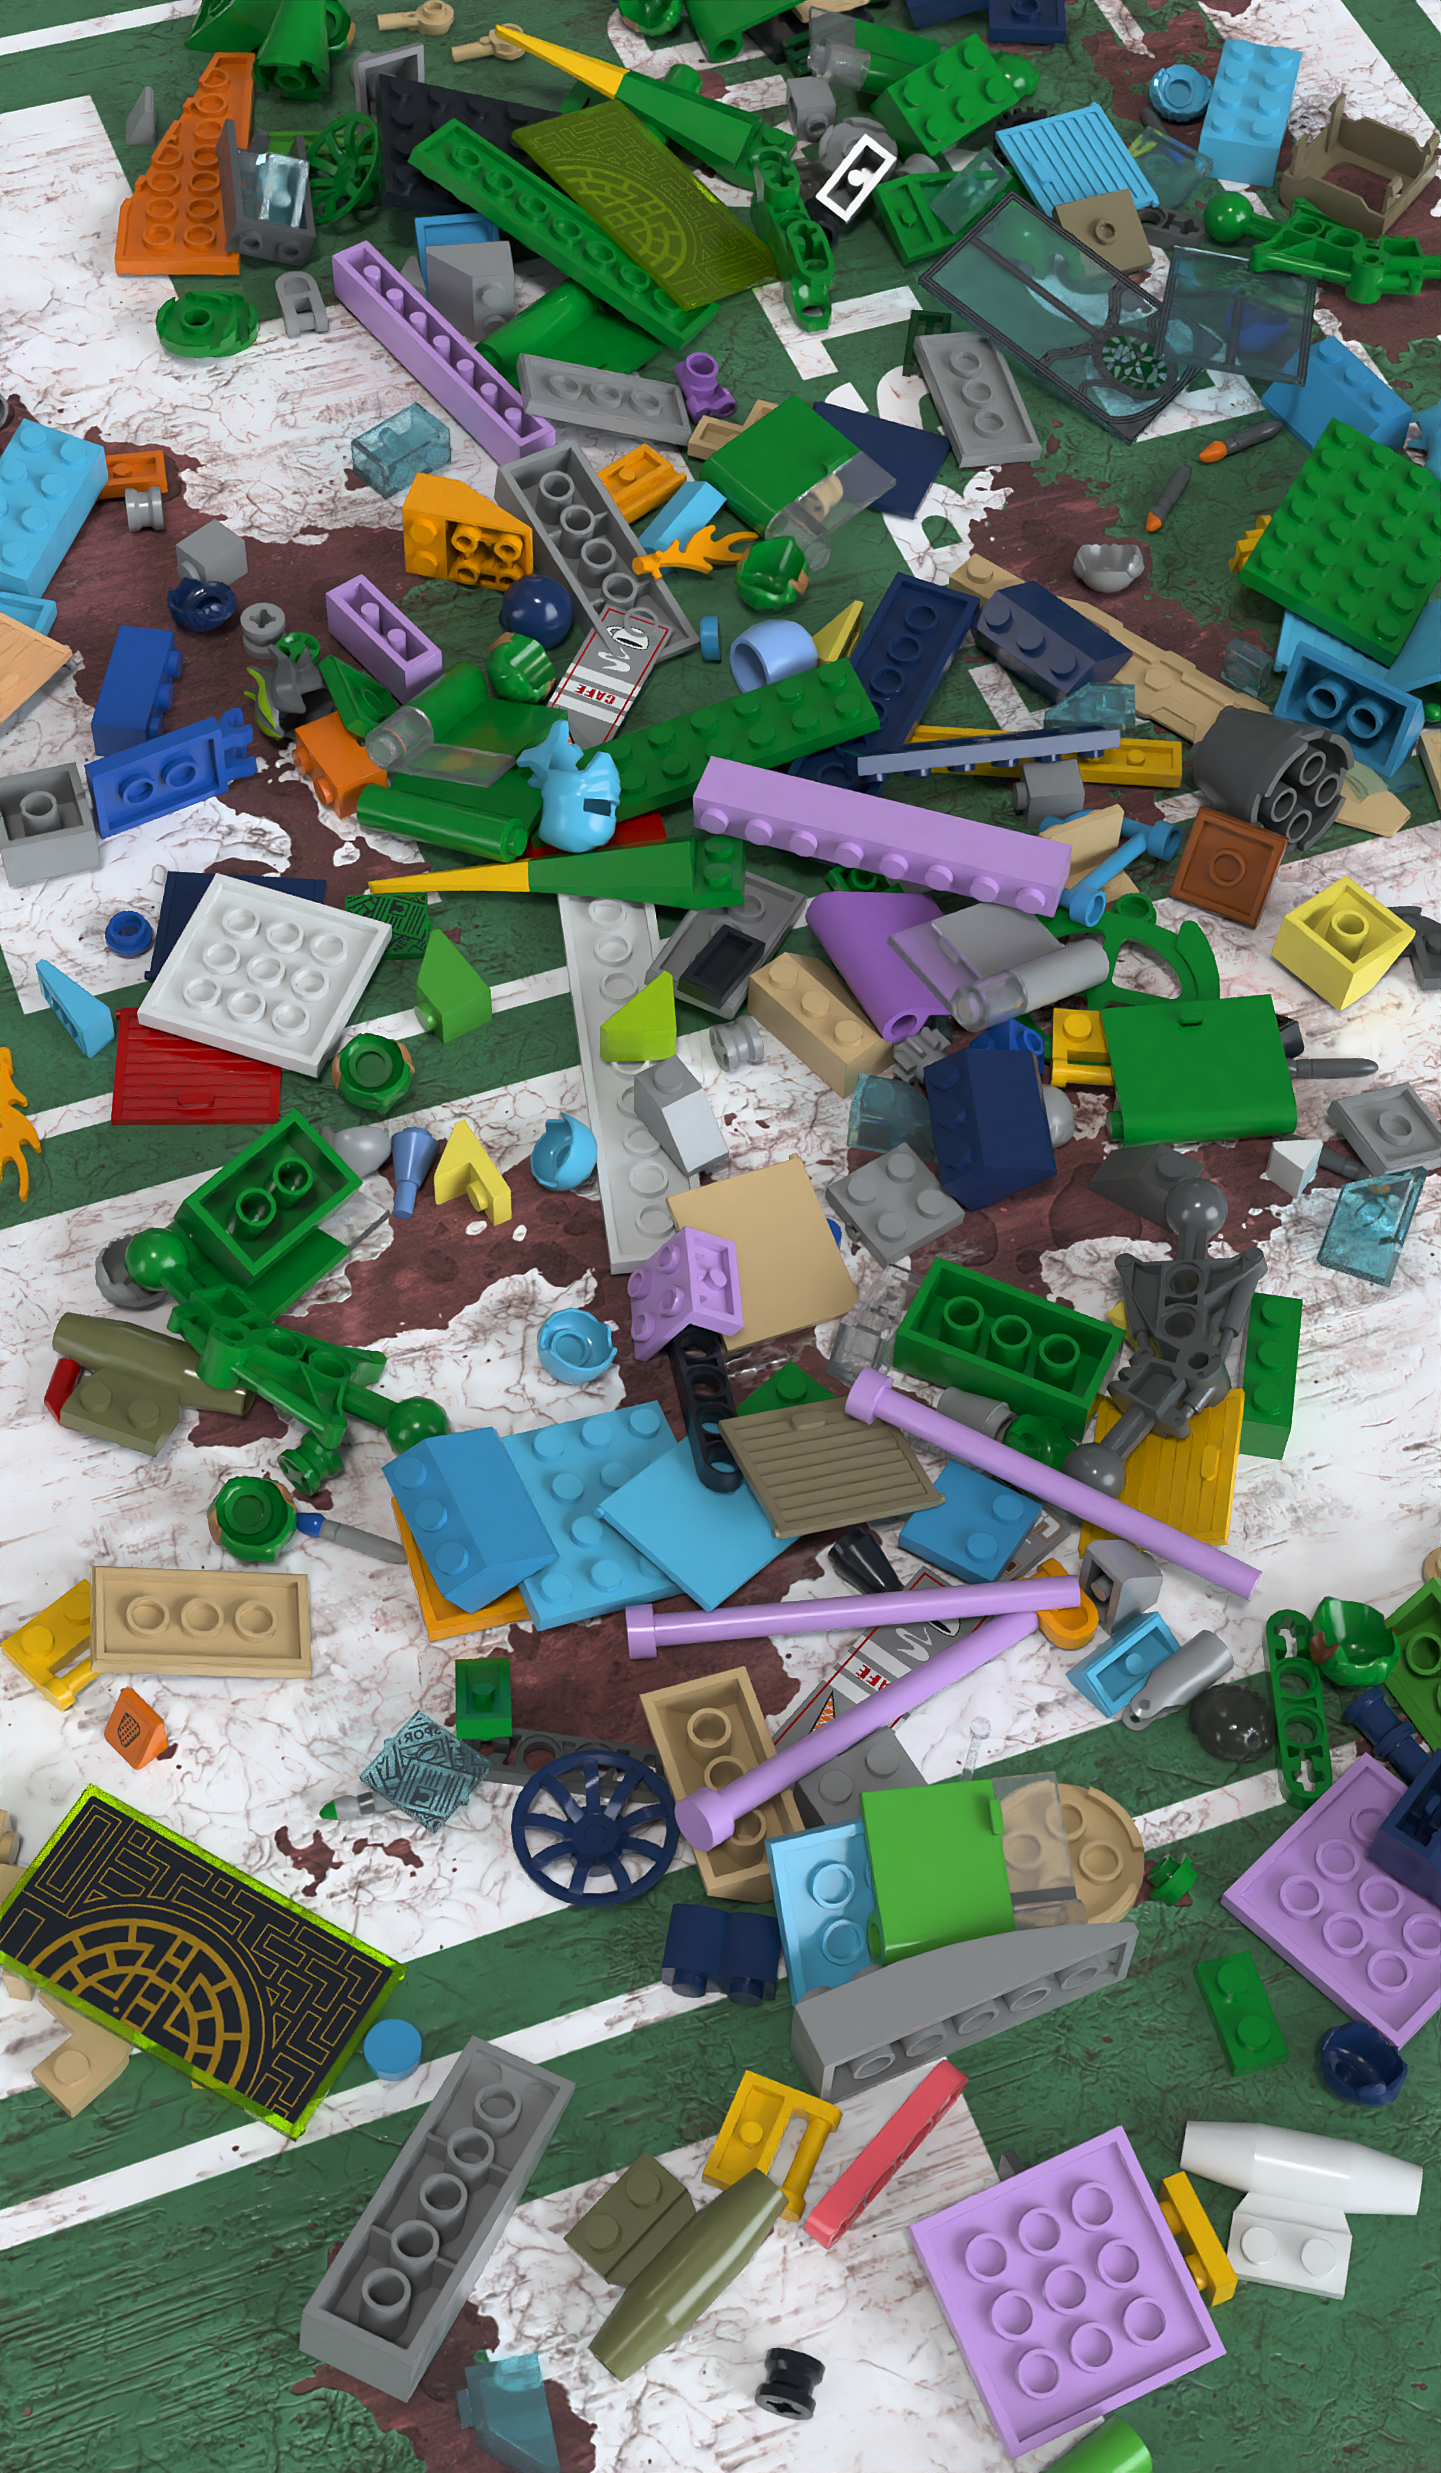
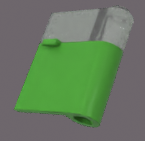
M1056 1772L889 1789L858 1794L876 1910L869 1914L867 1920V1944L873 1964H882L883 1967H886L900 1960L951 1944L1011 1931L1070 1924H1087L1085 1906L1076 1896Z

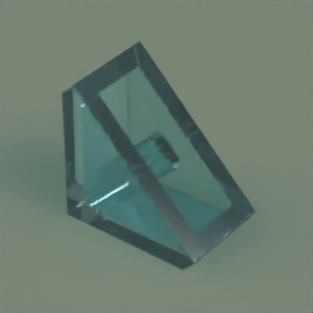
M984 147L929 203V206L951 232L956 234L990 206L992 199L998 193L1003 192L1013 177L989 149Z

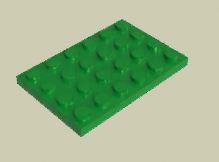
M1332 417L1236 579L1390 667L1441 576V482L1436 480L1428 469L1416 465L1395 453L1391 448L1379 444L1358 432L1354 427Z

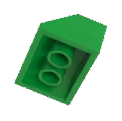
M202 0L184 45L189 50L209 53H249L254 48L259 50L281 0Z

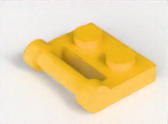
M1053 1009L1050 1085L1064 1088L1066 1083L1114 1086L1110 1067L1068 1064L1067 1061L1109 1063L1099 1016L1100 1011Z
M85 1578L0 1644L2 1654L60 1712H63L75 1702V1694L103 1673L90 1671V1656H88L62 1678L54 1676L90 1648V1583Z
M746 2070L704 2167L701 2182L725 2191L753 2168H757L768 2177L792 2116L804 2119L808 2124L782 2187L777 2186L789 2200L779 2218L789 2222H799L807 2205L803 2196L828 2135L837 2131L843 2113L838 2107L827 2101Z

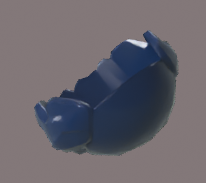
M185 577L175 590H169L167 594L168 608L172 619L176 621V624L181 629L202 633L218 628L234 615L237 606L235 593L231 590L230 586L223 582L211 581L202 583L197 579Z
M1355 2020L1339 2027L1333 2026L1319 2040L1318 2052L1320 2056L1318 2058L1320 2077L1329 2092L1339 2100L1357 2106L1379 2107L1389 2105L1397 2099L1407 2076V2064L1402 2060V2056L1398 2054V2048L1389 2046V2041L1379 2036L1375 2028H1369L1368 2024Z

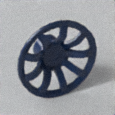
M605 1750L578 1751L561 1756L543 1766L529 1779L519 1793L513 1808L511 1821L513 1849L521 1868L529 1879L545 1893L563 1902L582 1907H605L621 1904L640 1896L650 1889L668 1870L676 1854L680 1837V1829L675 1818L676 1804L666 1783L651 1768L639 1760L619 1752ZM598 1765L615 1767L628 1772L618 1785L607 1806L600 1805ZM583 1766L586 1806L579 1807L567 1789L554 1777L567 1770ZM643 1781L654 1792L660 1803L642 1807L623 1818L621 1813L627 1800L637 1785ZM541 1788L547 1791L558 1803L567 1818L566 1821L546 1814L527 1813L532 1800ZM666 1819V1837L663 1848L646 1839L629 1837L638 1827L650 1821ZM525 1829H540L552 1833L563 1842L551 1845L537 1853L534 1857H531L526 1845ZM630 1853L645 1856L656 1862L643 1877L633 1884L621 1863L623 1855ZM564 1858L569 1859L571 1865L575 1868L569 1889L551 1880L542 1870L551 1863ZM610 1874L618 1889L605 1893H583L588 1876L602 1877Z

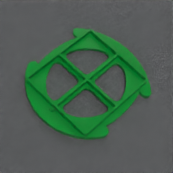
M1061 906L1057 907L1053 918L1034 914L1055 938L1084 932L1104 937L1103 949L1109 961L1107 979L1102 984L1073 994V996L1082 997L1087 1001L1086 1010L1100 1011V1009H1105L1108 1005L1128 1007L1220 998V979L1215 956L1207 937L1194 921H1184L1177 935L1158 925L1107 911L1103 912L1101 919L1093 927L1072 921L1069 916V909ZM1128 941L1141 944L1162 958L1174 972L1181 988L1180 996L1175 999H1169L1114 985L1112 977L1122 943ZM1005 1013V1015H984L989 1029L1011 1017L1040 1034L1044 1038V1061L1050 1063L1051 1036L1042 1031L1030 1019L1027 1013L1019 1016H1012L1008 1013ZM1067 1060L1068 1064L1110 1067L1109 1063Z

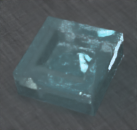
M1237 636L1226 647L1221 678L1257 699L1267 689L1273 657Z

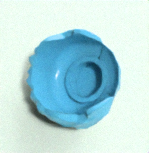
M1174 65L1167 69L1162 68L1153 76L1149 84V97L1156 112L1162 113V117L1167 118L1169 121L1176 120L1177 122L1184 121L1187 123L1189 120L1198 118L1199 115L1207 111L1213 89L1210 79L1205 75H1200L1194 68L1187 65Z

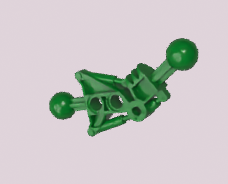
M1226 190L1216 194L1208 201L1203 213L1206 230L1211 237L1219 242L1233 243L1245 236L1264 242L1256 244L1251 248L1248 264L1251 271L1279 270L1322 279L1345 287V295L1357 303H1375L1380 300L1381 294L1418 295L1421 292L1423 279H1441V255L1423 254L1417 237L1407 235L1406 238H1403L1401 235H1393L1392 238H1389L1387 235H1379L1378 239H1364L1362 233L1326 216L1303 197L1293 199L1289 220L1286 224L1254 213V208L1248 198L1237 191Z
M150 1227L135 1234L125 1248L124 1267L131 1281L146 1291L164 1292L167 1290L180 1304V1306L172 1309L166 1326L170 1332L180 1334L200 1355L196 1363L195 1372L200 1380L207 1385L218 1389H232L237 1385H241L256 1392L265 1400L309 1427L320 1443L328 1449L338 1448L346 1431L348 1423L343 1411L385 1430V1437L391 1449L399 1456L425 1438L450 1434V1419L445 1409L433 1399L417 1395L397 1403L364 1387L379 1382L387 1363V1358L382 1352L339 1346L279 1325H273L268 1321L267 1314L257 1307L256 1303L246 1296L245 1291L237 1285L224 1284L203 1288L188 1272L189 1251L182 1238L169 1229Z

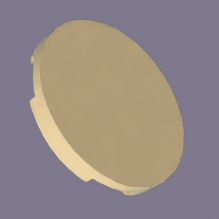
M1048 1780L1022 1786L1000 1800L1005 1833L1001 1835L1015 1926L1018 1929L1028 1930L1070 1924L1118 1923L1125 1917L1134 1905L1142 1885L1144 1845L1134 1821L1119 1803L1092 1786L1086 1789L1071 1784L1049 1783Z

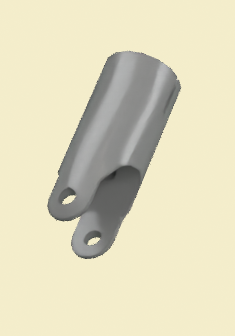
M1202 1630L1150 1671L1143 1689L1134 1695L1130 1705L1122 1713V1722L1125 1727L1132 1731H1140L1155 1719L1164 1718L1180 1711L1234 1667V1660L1225 1643L1213 1632ZM1134 1714L1138 1717L1139 1722L1131 1721L1130 1715Z

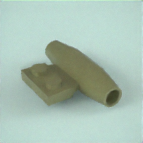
M66 1312L59 1320L53 1335L52 1347L54 1351L94 1373L90 1376H83L61 1408V1425L155 1458L179 1424V1405L245 1416L256 1398V1392L241 1385H237L232 1389H218L207 1385L200 1380L195 1372L196 1363L200 1355L186 1341L131 1322Z
M645 2151L563 2238L568 2247L608 2285L614 2284L626 2288L587 2347L591 2354L618 2381L623 2383L681 2338L749 2264L789 2203L785 2194L764 2173L757 2168H753L696 2212L688 2189Z

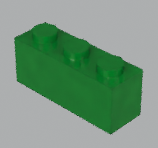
M1254 1292L1243 1324L1237 1389L1243 1388L1245 1392L1239 1454L1275 1460L1283 1459L1292 1428L1303 1299Z

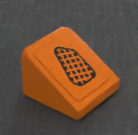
M127 1686L120 1692L105 1727L104 1737L133 1769L140 1770L168 1748V1738L164 1720L133 1688L130 1689Z

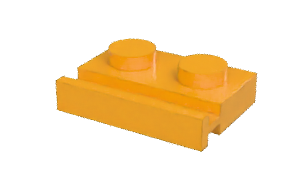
M646 443L597 472V475L628 524L672 498L681 486L687 482L686 474L675 472L674 465Z

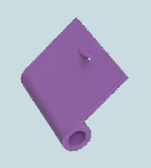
M825 892L816 896L807 908L805 914L807 924L883 1039L887 1042L899 1043L905 1041L907 1037L914 1036L922 1028L929 1015H1005L1006 1013L962 964L953 968L936 949L940 940L928 927L932 920L943 917L944 914L930 894Z

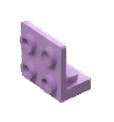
M684 1226L642 1266L634 1270L629 1278L627 1290L631 1299V1336L634 1339L635 1359L647 1362L688 1324L731 1337L744 1327L736 1245L733 1241Z

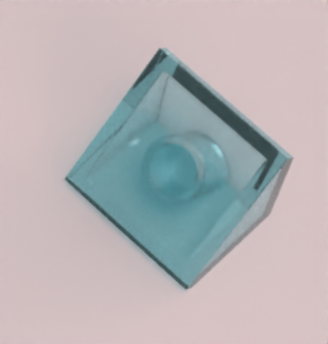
M1419 1166L1344 1184L1317 1255V1262L1323 1267L1390 1288L1428 1175L1426 1168Z

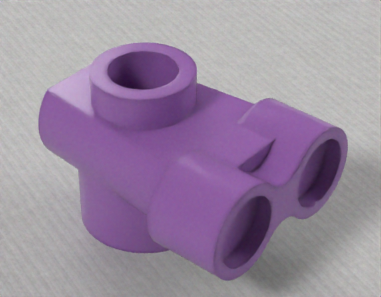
M702 352L690 354L686 361L679 362L674 368V375L681 387L683 399L686 400V410L696 424L699 423L703 415L726 418L732 415L738 406L727 388L722 389L715 379L718 372L716 360Z

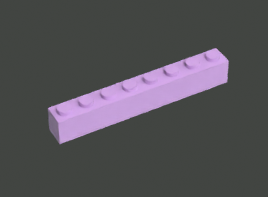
M367 240L332 255L335 296L501 466L556 445L555 429L543 417L525 414L522 396Z
M714 756L710 757L693 795L695 828L703 829L713 834H723L747 840L756 845H767L791 851L804 857L810 856L838 863L847 868H858L882 874L891 879H901L929 886L939 891H949L973 897L982 902L997 903L1020 909L1030 914H1040L1053 918L1069 877L1072 845Z

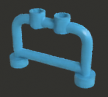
M1096 809L1075 812L1064 820L1048 815L1043 819L1038 835L1053 825H1062L1073 821ZM1123 816L1120 835L1130 839L1071 889L1064 888L1058 906L1069 909V916L1072 921L1088 927L1095 926L1101 919L1106 905V895L1099 889L1146 849L1149 855L1170 861L1176 855L1182 841L1181 827L1164 820H1160L1154 826H1150Z

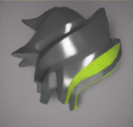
M271 643L267 648L274 658L277 668L248 666L246 670L257 680L259 689H245L244 695L255 701V721L263 733L278 741L286 737L295 741L294 729L332 714L335 703L323 675L311 660L309 647L304 648L299 660L295 663Z

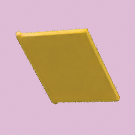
M1243 1388L1230 1389L1228 1395L1218 1405L1203 1408L1198 1415L1193 1414L1188 1420L1191 1431L1185 1438L1179 1439L1170 1435L1167 1439H1164L1150 1431L1124 1462L1126 1467V1484L1116 1500L1210 1546L1228 1545L1245 1403ZM1109 1396L1103 1397L1098 1408L1094 1442L1100 1443L1124 1414ZM1082 1519L1078 1547L1079 1557L1084 1558L1086 1546L1093 1541L1123 1538ZM1133 1544L1139 1551H1147Z

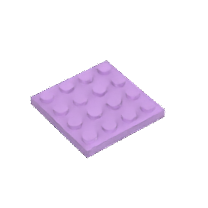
M1365 1752L1223 1893L1220 1904L1354 2021H1362L1368 2024L1369 2028H1375L1378 2031V2035L1386 2038L1389 2041V2046L1398 2048L1399 2052L1441 2007V1907L1367 1858L1379 1827L1407 1791L1408 1787Z
M1122 2125L1114 2127L905 2227L1008 2459H1016L1227 2353Z

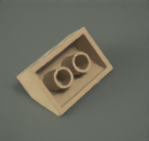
M784 952L749 976L747 1012L842 1099H845L898 1062L892 1053L894 1043H889L883 1039L848 984L819 958Z

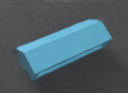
M707 481L685 482L638 540L645 552L651 554L657 550L662 551V553L665 552L669 545L675 539H678L680 541L679 550L683 553L686 543L694 534L706 526L727 498ZM671 567L659 568L663 577Z

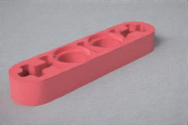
M946 2059L938 2063L820 2200L807 2218L803 2231L826 2250L835 2245L955 2104L967 2086L969 2077Z

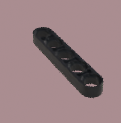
M688 1324L666 1344V1349L697 1476L702 1484L715 1492H733L743 1483L744 1475L721 1434L711 1433L701 1426L702 1422L710 1421L718 1424L719 1420L738 1417L717 1333ZM695 1347L702 1350L706 1356L701 1358L692 1357L686 1354L682 1348ZM693 1384H705L715 1390L716 1393L714 1395H703L696 1392L691 1386ZM714 1460L726 1461L735 1468V1471L729 1473L716 1470L710 1462Z

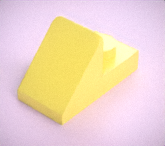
M463 1119L456 1122L434 1175L435 1203L439 1205L468 1193L469 1199L476 1211L484 1210L493 1226L512 1219L511 1190L467 1121Z

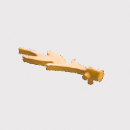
M714 525L702 528L690 538L683 549V553L679 550L680 541L675 539L663 553L657 550L655 553L635 557L632 560V568L637 575L651 572L655 581L663 577L659 570L660 567L688 568L708 574L713 569L711 564L736 565L742 559L744 553H733L728 549L729 546L740 542H754L759 536L756 532H737L714 542L711 540L710 535L716 528Z
M0 1047V1182L3 1180L5 1164L9 1161L14 1162L20 1175L19 1197L22 1202H26L29 1196L30 1178L28 1166L20 1148L22 1145L28 1144L36 1154L41 1153L42 1149L39 1137L32 1123L20 1111L11 1107L13 1104L27 1107L28 1102L27 1098L17 1090L10 1076L13 1075L14 1068L10 1049Z

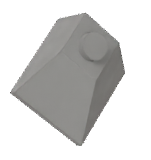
M417 42L354 61L356 112L370 116L377 123L375 83L379 73L425 83L423 44ZM359 124L357 126L358 136L368 128Z

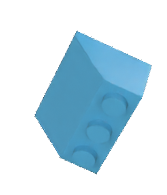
M1334 335L1309 346L1305 387L1274 381L1261 397L1260 402L1310 452L1314 449L1332 417L1354 427L1358 432L1381 445L1391 448L1395 452L1404 447L1413 411L1403 399ZM1299 353L1278 378L1296 381Z
M1300 641L1296 646L1272 714L1323 726L1334 731L1349 742L1355 762L1389 779L1412 756L1425 722L1422 700L1303 641Z
M492 1426L425 1438L381 1468L442 1596L471 1615L560 1556L497 1430Z

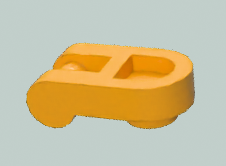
M1049 1558L1037 1566V1573L1029 1578L1020 1576L1015 1580L1070 1574L1056 1559ZM1081 1587L1080 1607L1035 1611L1041 1631L1056 1646L1064 1649H1079L1087 1646L1094 1639L1099 1622L1098 1610Z

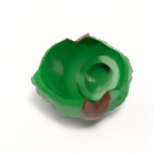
M1332 1596L1324 1597L1317 1606L1308 1631V1644L1314 1664L1319 1666L1325 1676L1338 1685L1359 1689L1376 1687L1392 1676L1395 1664L1398 1663L1402 1650L1399 1646L1398 1630L1393 1627L1386 1628L1384 1614L1367 1604L1339 1600Z

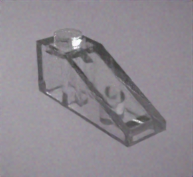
M890 1263L840 1321L825 1374L840 1379L849 1388L853 1387L856 1379L867 1366L887 1375L892 1368L896 1332L925 1276Z

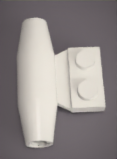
M1187 2121L1180 2169L1247 2194L1236 2210L1233 2211L1227 2248V2257L1238 2279L1343 2300L1352 2243V2235L1344 2213L1416 2215L1423 2176V2167L1354 2141L1263 2123Z

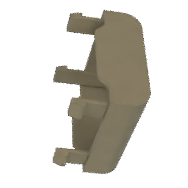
M1342 92L1328 109L1331 112L1329 124L1307 148L1308 136L1303 134L1290 149V154L1293 155L1292 163L1282 174L1279 195L1282 203L1289 210H1291L1293 199L1303 197L1326 216L1362 233L1364 239H1378V236L1386 233L1434 178L1439 162V156L1434 155V151L1440 145V137L1438 133L1434 132L1425 142L1424 150H1422L1416 138L1366 116L1356 121L1342 115L1347 95ZM1348 165L1389 182L1381 214L1369 209L1361 196L1322 179L1334 167ZM1400 190L1401 195H1400L1399 198L1395 201L1396 195H1397L1398 191Z

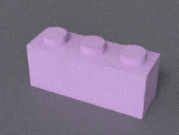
M363 574L325 593L329 632L382 685L389 688L390 692L403 705L443 673L442 651Z

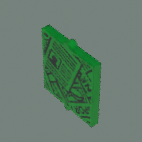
M427 893L345 895V911L392 925V939L380 960L424 958L429 941L428 932L433 930V922L428 919Z

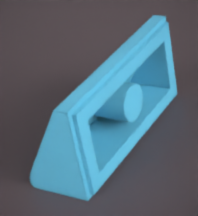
M1158 1611L1142 1613L1082 1659L1065 1675L1071 1684L1106 1718H1111L1127 1705L1135 1694L1143 1689L1150 1671L1181 1646Z

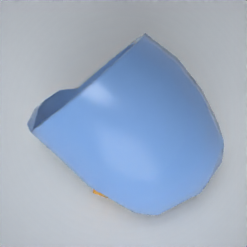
M771 619L752 625L737 637L731 644L730 650L732 673L742 694L816 668L819 657L813 639L805 628L796 622L785 619Z

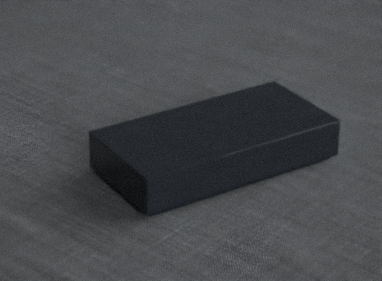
M723 924L679 977L677 990L720 1010L762 958L766 943Z

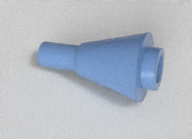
M407 1127L402 1132H397L391 1137L395 1185L397 1186L392 1214L401 1219L412 1217L416 1192L420 1189L440 1148L439 1142L432 1137V1134L419 1127Z

